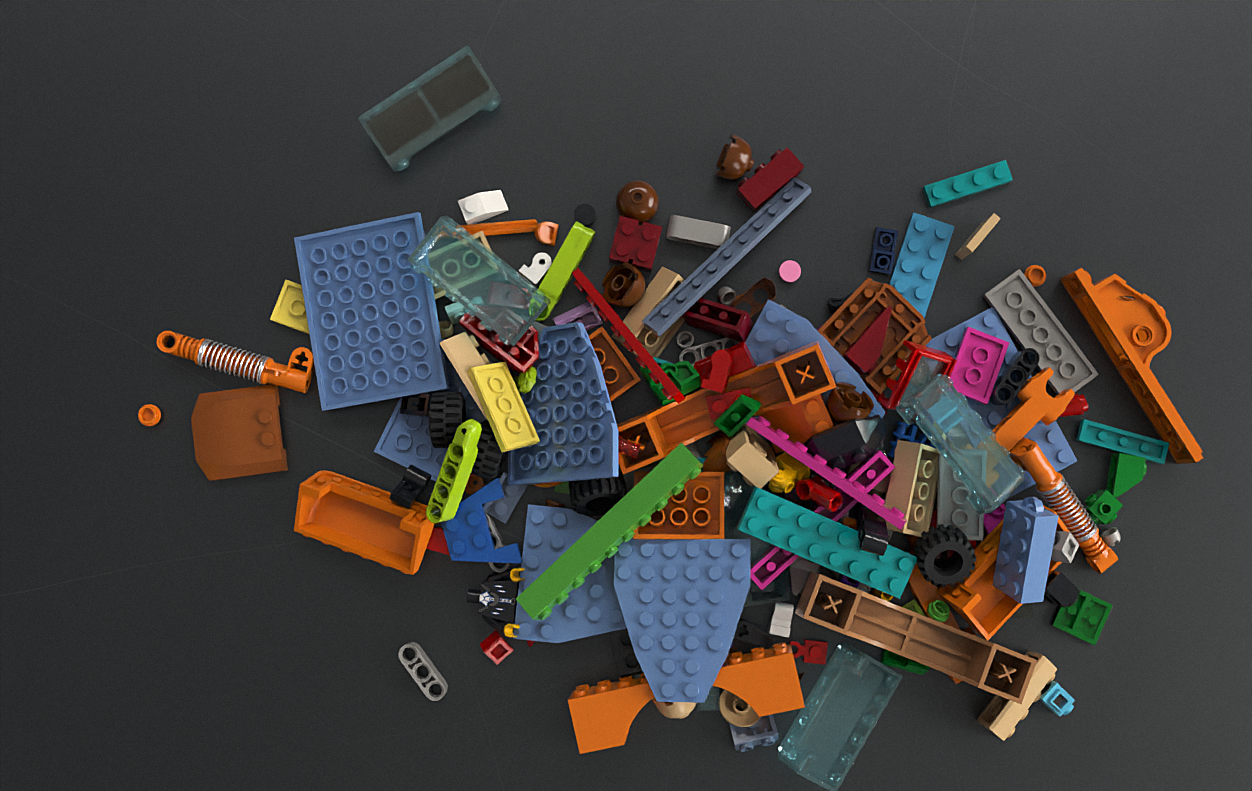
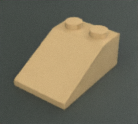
M745 423L730 440L726 450V463L733 471L736 472L738 470L748 485L762 488L779 472L773 447Z

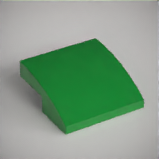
M1080 590L1081 592L1077 595L1078 599L1073 605L1066 606V608L1060 607L1052 626L1095 646L1113 605Z

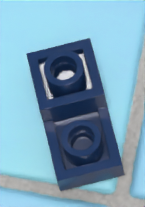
M876 227L870 259V271L892 273L895 258L894 251L899 231Z

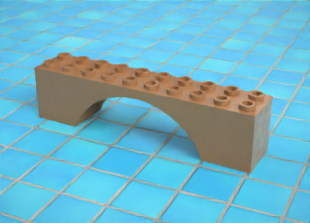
M810 571L795 614L804 619L886 649L1019 704H1022L1037 660L812 571Z

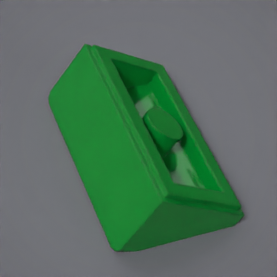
M741 394L713 424L731 438L759 410L761 403Z

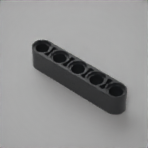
M857 502L855 504V517L859 550L883 556L888 545L886 520L862 503Z

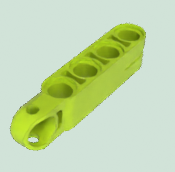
M577 221L575 222L529 305V314L532 319L541 322L550 316L571 280L572 272L577 269L591 244L596 231L585 227V225Z
M474 419L463 422L457 428L454 439L448 447L426 509V516L432 523L448 521L456 515L478 454L477 444L481 436L482 427ZM463 428L466 429L465 434L462 433Z

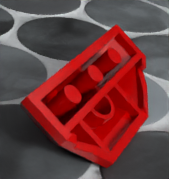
M473 305L458 321L470 335H474L481 347L499 361L506 362L511 370L525 373L539 358L538 331L506 306L480 307Z

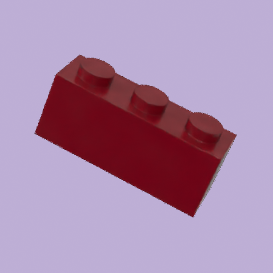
M788 147L783 151L777 150L770 157L772 160L767 165L762 163L754 170V176L750 179L746 177L738 184L739 188L736 194L752 213L804 169L805 166Z
M703 298L698 299L682 315L689 326L740 342H746L754 325L748 312Z

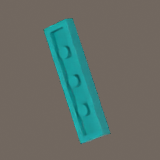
M1006 160L926 185L923 187L928 206L931 208L1009 183L1013 179Z
M1086 419L1081 420L1076 441L1122 454L1144 457L1147 461L1158 464L1165 463L1169 447L1168 442Z

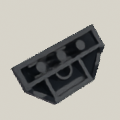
M880 415L868 416L865 419H852L811 436L803 445L808 448L807 452L812 456L817 454L827 461L826 465L831 469L836 467L843 470L845 467L862 462L873 456L887 428Z

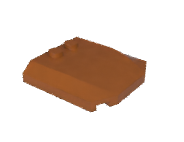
M867 278L817 331L827 339L836 351L843 355L882 309L887 306L892 308L881 356L876 361L878 365L871 373L866 372L860 375L866 386L879 395L887 388V379H895L902 372L896 366V360L901 358L908 361L912 350L903 345L904 340L926 346L932 338L927 333L923 315L893 286Z
M269 384L199 394L191 416L195 458L209 481L288 471L286 449H283L278 408L280 406V398L277 385Z

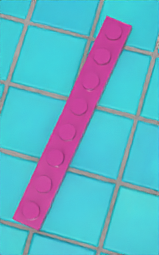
M755 416L751 417L746 424L901 530L907 520L903 518L905 514L896 507L890 509L884 505L885 500L875 493L872 496L864 491L866 487L856 480L853 483L845 478L846 474L836 467L834 469L826 465L827 461L817 454L815 456L807 452L808 448L797 441L794 444L788 439L789 435L779 428L775 431L769 427L770 422L762 416L758 418Z

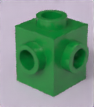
M1098 490L1095 494L1092 493L1085 499L1083 508L1086 509V512L1089 513L1095 524L1106 525L1115 520L1117 517L1116 513L1123 504L1108 490Z

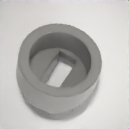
M728 286L721 287L717 292L718 300L726 306L730 305L736 298V292Z
M683 331L678 334L677 344L681 349L685 350L693 347L695 340L691 332ZM691 339L690 342L686 343L685 345H682L684 342Z
M1116 527L1106 529L1100 534L1102 540L1108 546H1115L1114 542L1120 543L1121 536Z

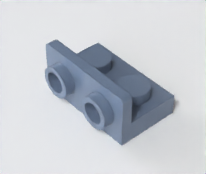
M503 472L502 475L498 474L495 479L500 478L505 498L484 503L483 506L485 513L506 524L528 485H508V474Z
M773 714L761 716L755 724L748 727H738L729 723L735 750L745 752L752 750L753 746L760 744L762 746H769L774 744L775 740H778V731Z

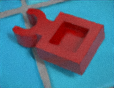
M805 639L804 645H800L794 640L789 641V645L797 647V651L793 653L794 658L802 655L803 662L826 665L827 641Z

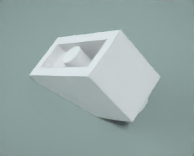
M501 190L476 193L458 201L468 225L476 224L509 211Z

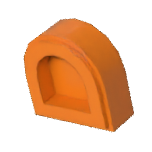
M547 221L539 223L534 233L536 239L542 244L555 246L559 224Z

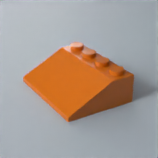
M634 471V487L650 471ZM701 472L695 479H689L684 484L685 488L679 494H673L667 500L668 504L662 510H656L651 515V520L645 526H639L634 530L635 535L633 539H724V472Z

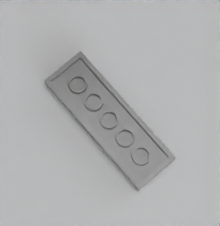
M1020 269L983 295L988 304L995 309L1000 320L1023 350L1033 348L1038 352L1040 360L1036 368L1041 371L1045 367H1050L1054 371L1047 382L1057 395L1061 391L1070 388L1076 392L1099 375Z

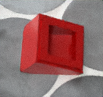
M497 630L480 644L483 652L496 665L514 651Z

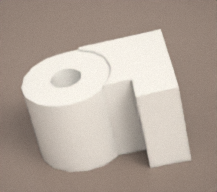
M542 252L537 253L533 258L532 265L528 268L524 264L520 268L519 274L537 288L552 264L550 256Z
M775 601L767 628L769 633L789 637L794 605Z

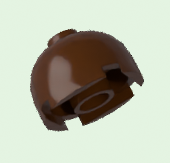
M734 134L729 136V139H732L730 144L725 143L716 166L720 167V170L715 171V175L729 180L741 177L745 171L750 172L754 164V160L751 159V146L746 140Z
M641 180L628 182L620 188L616 196V208L619 215L639 220V225L652 219L658 210V195L656 190L647 182Z
M622 262L623 265L613 266L607 272L602 286L605 287V293L602 292L605 300L621 308L631 307L638 303L646 287L643 274L635 266L627 262Z
M838 382L836 387L831 389L829 393L827 408L833 420L841 424L852 419H865L874 408L872 399L864 391L861 394L855 391L856 386L845 382Z

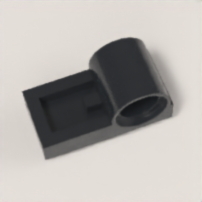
M411 464L406 470L402 481L391 492L389 499L409 509L428 487L431 474Z

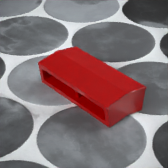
M745 341L727 348L734 357L730 377L756 366ZM712 355L694 363V368L700 375L701 384L703 378H710L713 366L711 362Z

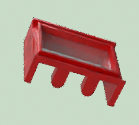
M904 340L903 345L912 350L908 361L901 358L896 360L895 364L902 370L898 381L891 378L886 381V386L893 392L890 398L878 396L876 400L887 409H894L925 418L923 413L937 403L957 360L946 352Z

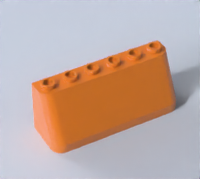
M322 470L309 477L299 486L294 531L305 537L317 539L324 544L341 548L345 552L360 555L364 559L379 562L383 566L395 568L404 574L414 575L419 570L435 523L430 522L426 516L427 505L415 501L408 509L389 499L391 492L332 471Z
M1043 505L1045 509L1057 515V513L1054 510ZM1058 516L1056 530L1069 532ZM1003 520L974 549L976 556L975 568L970 570L971 575L969 578L964 577V582L961 584L956 582V586L951 587L950 584H947L946 587H939V593L944 600L987 641L1022 605L993 586ZM1050 561L1048 576L1062 562Z

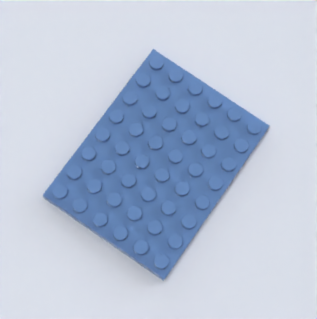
M416 212L294 238L322 411L450 389L444 351L439 344L442 342L421 213Z

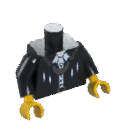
M522 567L506 569L503 572H494L488 575L486 581L482 582L481 590L468 589L467 602L479 604L478 614L482 615L483 620L494 629L503 632L507 637L516 638L517 635L513 634V628H520L518 624L510 623L515 621L519 581L525 580V578H520L519 571H524Z

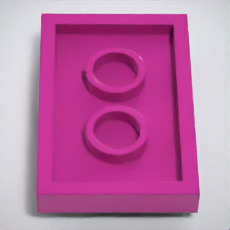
M966 327L955 356L957 362L944 389L981 404H988L1009 342L971 327Z

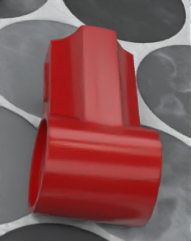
M819 476L800 480L796 484V493L802 500L810 499L831 512L836 511L842 504L843 497L840 492L827 486L825 481Z

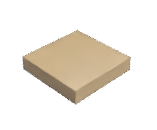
M993 213L981 222L955 255L962 260L971 254L1001 218Z

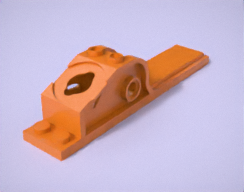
M1079 268L1062 277L1060 280L1160 438L1162 441L1169 443L1168 450L1176 463H1197L1202 460L1203 456L1201 453L1203 451L1149 368L1154 355L1162 351L1171 339V325L1165 316L1164 308L1145 293L1141 294L1127 285V281L1116 274L1101 279L1092 284L1090 274L1084 271L1083 268Z

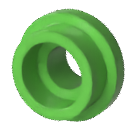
M936 600L928 605L927 612L932 619L938 622H945L949 618L950 608L944 601Z

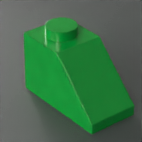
M1122 453L1111 454L1106 490L1117 498L1143 480V476H1145L1147 471L1146 458Z

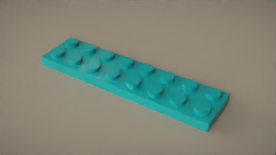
M756 486L737 525V529L899 599L918 558L889 544L883 556L859 550L857 530Z

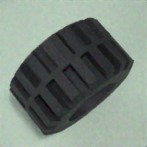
M434 392L430 399L429 433L431 443L434 448H448L454 439L457 428L466 421V404L462 392ZM465 428L462 429L463 434L466 433Z
M484 420L480 424L482 432L477 444L478 454L470 474L493 481L501 470L507 451L501 452L489 421Z
M619 468L618 477L568 481L573 510L578 514L586 516L605 515L627 494L624 476Z
M940 524L938 528L932 526L929 528L930 531H923L921 533L922 538H917L915 541L917 545L913 548L915 553L913 555L918 557L916 563L924 579L927 582L931 581V584L935 586L940 584L941 587H946L947 584H950L952 587L956 586V582H960V584L964 582V577L969 578L971 575L970 570L975 568L976 556L967 536L959 528L954 529L953 525L944 527L943 524ZM954 550L953 555L949 559L934 561L935 557L942 551Z

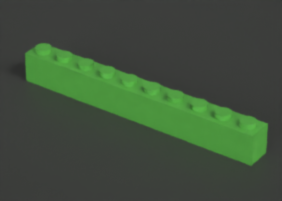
M680 443L516 598L518 603L533 620L546 619L552 613L551 609L556 604H562L569 597L568 593L573 588H579L585 582L584 578L590 572L595 573L602 566L601 562L606 557H612L618 551L617 547L623 541H629L635 535L634 530L639 526H645L651 520V515L656 510H662L668 504L667 500L673 494H679L685 488L684 484L689 479H695L701 473V468L704 465L683 443Z

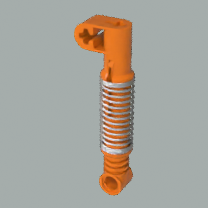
M163 331L158 335L156 341L157 347L161 351L191 359L196 365L201 367L205 365L206 368H214L215 371L219 369L222 372L224 370V373L228 372L230 375H238L239 378L243 376L244 379H252L253 382L257 380L260 384L270 383L304 394L309 389L315 371L313 352L305 347L296 348L292 352L287 366L274 362L273 358L265 357V355H257L256 353H251V351L247 352L246 350L237 349V347L233 348L227 344L223 345V343L205 338L196 340V338L172 331ZM173 337L175 344L169 348L167 342ZM301 356L307 357L308 361H300ZM296 364L308 367L307 372L296 369Z
M1022 438L1006 454L1016 467L1029 472L1036 482V489L1043 500L1046 501L1050 509L1056 511L1064 525L1078 542L1086 555L1087 563L1097 573H1103L1118 561L1117 555L1099 536L1097 525L1091 519L1089 513L1086 512V509L1083 508L1084 506L1078 500L1076 494L1070 489L1071 487L1065 481V478L1061 473L1055 471L1038 444L1030 439Z

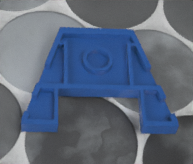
M500 478L494 479L462 501L453 519L441 522L452 561L516 564L523 562L518 543L495 549L483 504L505 498Z

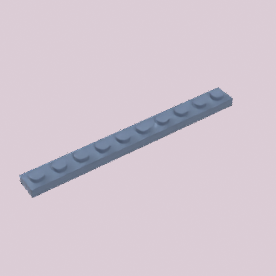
M794 177L642 320L644 326L657 336H661L811 193V187Z

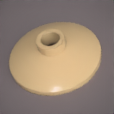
M727 690L722 692L719 698V709L722 716L729 723L738 727H748L760 719L755 710L739 696ZM736 707H741L743 711L737 710Z

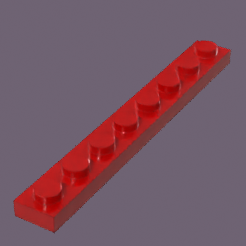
M579 268L572 272V275L576 278L574 284L581 292L586 291L589 294L586 298L593 307L598 305L601 309L598 313L605 322L611 321L613 324L610 327L618 337L621 335L624 337L625 341L623 344L631 353L633 351L637 353L638 356L635 359L643 368L647 366L651 370L648 374L656 384L660 382L664 386L661 390L669 400L674 398L678 404L686 399Z

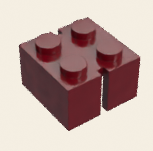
M620 216L609 255V263L623 265L622 262L629 263L630 259L633 260L632 265L638 270L651 273L662 226L643 222L641 226L639 225V220Z

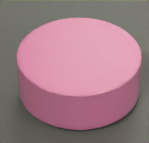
M792 260L785 261L779 268V277L786 283L795 282L801 275L799 264Z

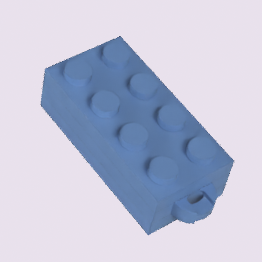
M1036 497L1007 501L993 576V586L1020 604L1043 602L1058 522V515L1045 509L1042 501Z

